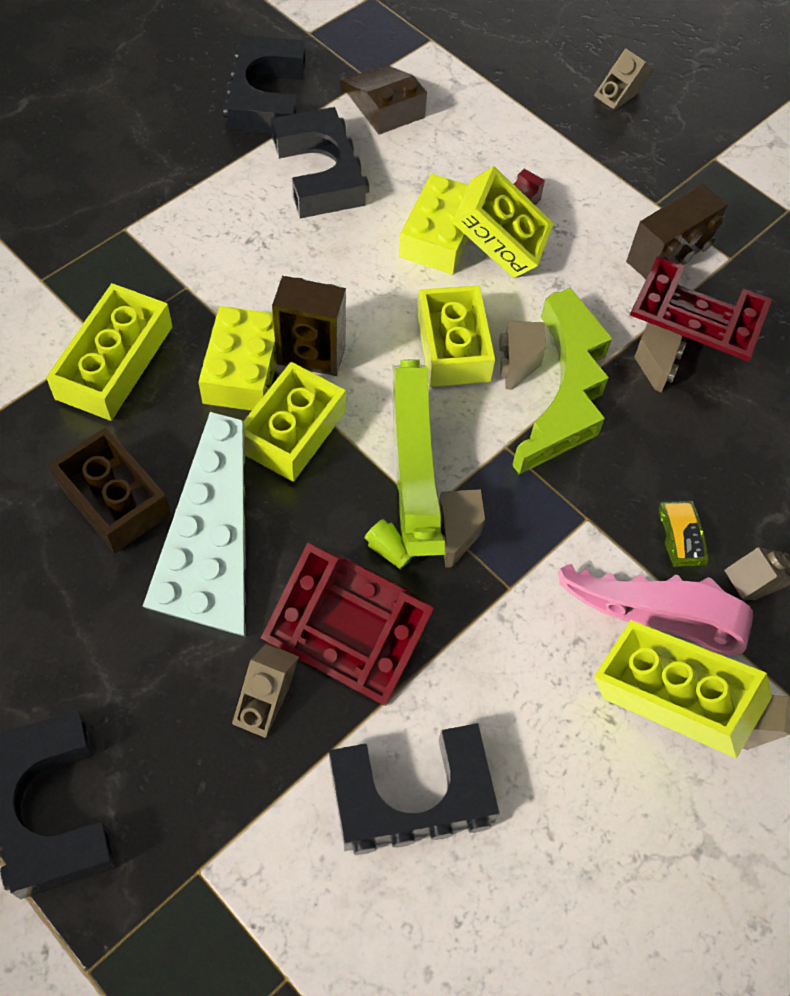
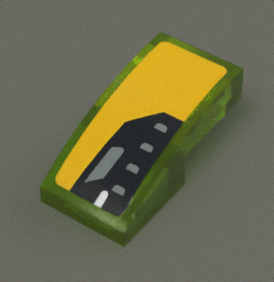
M693 501L660 502L658 513L667 533L665 546L673 566L707 565L708 555L705 538Z

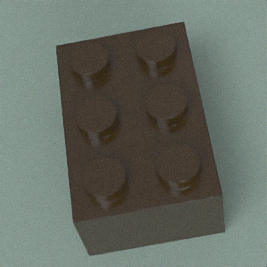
M703 183L639 222L626 262L644 279L647 278L657 256L677 264L684 265L688 263L695 254L700 251L705 252L713 245L715 241L714 235L724 221L723 214L728 204Z
M282 275L272 304L277 364L288 366L290 362H293L308 371L337 377L346 348V288Z
M106 427L48 464L57 485L114 554L171 515L166 495Z

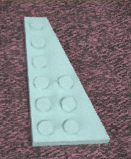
M210 412L143 607L246 637L244 571L246 569L244 515L245 428L242 420Z

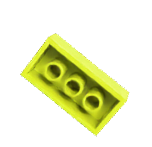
M111 283L46 376L54 399L112 421L173 327L168 304Z
M630 620L593 676L603 699L736 759L772 698L766 672Z

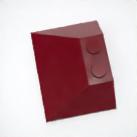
M657 256L630 312V316L749 362L772 299L742 289L735 306L678 285L685 266Z
M307 543L261 639L281 650L299 656V660L386 706L435 608L410 590L356 562L314 544Z

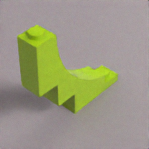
M571 287L561 292H553L545 298L541 319L548 327L558 350L561 380L554 400L534 422L530 439L523 441L516 449L512 465L519 475L598 436L605 419L592 403V400L602 396L609 378L596 361L606 357L612 338Z
M419 359L400 360L399 366H393L394 444L396 446L397 488L399 490L400 533L408 556L445 555V540L441 534V513L437 499L432 459L428 367L420 365Z

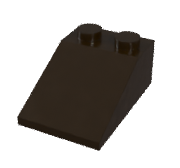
M383 65L341 80L343 89L378 135L425 118L427 91L412 74L389 65Z

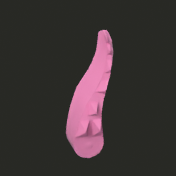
M572 564L561 567L558 572L559 583L563 588L585 604L605 614L628 622L632 620L656 630L681 636L718 654L728 656L744 653L747 648L754 617L753 610L742 600L724 592L709 577L701 582L682 581L679 575H674L667 581H647L640 574L630 582L617 581L612 573H608L601 578L592 577L587 569H584L580 574L576 573Z

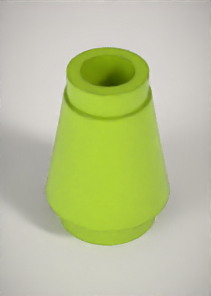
M384 519L380 520L364 537L369 542V548L393 565H396L399 569H402L414 557L408 556L403 539L392 522L388 524Z

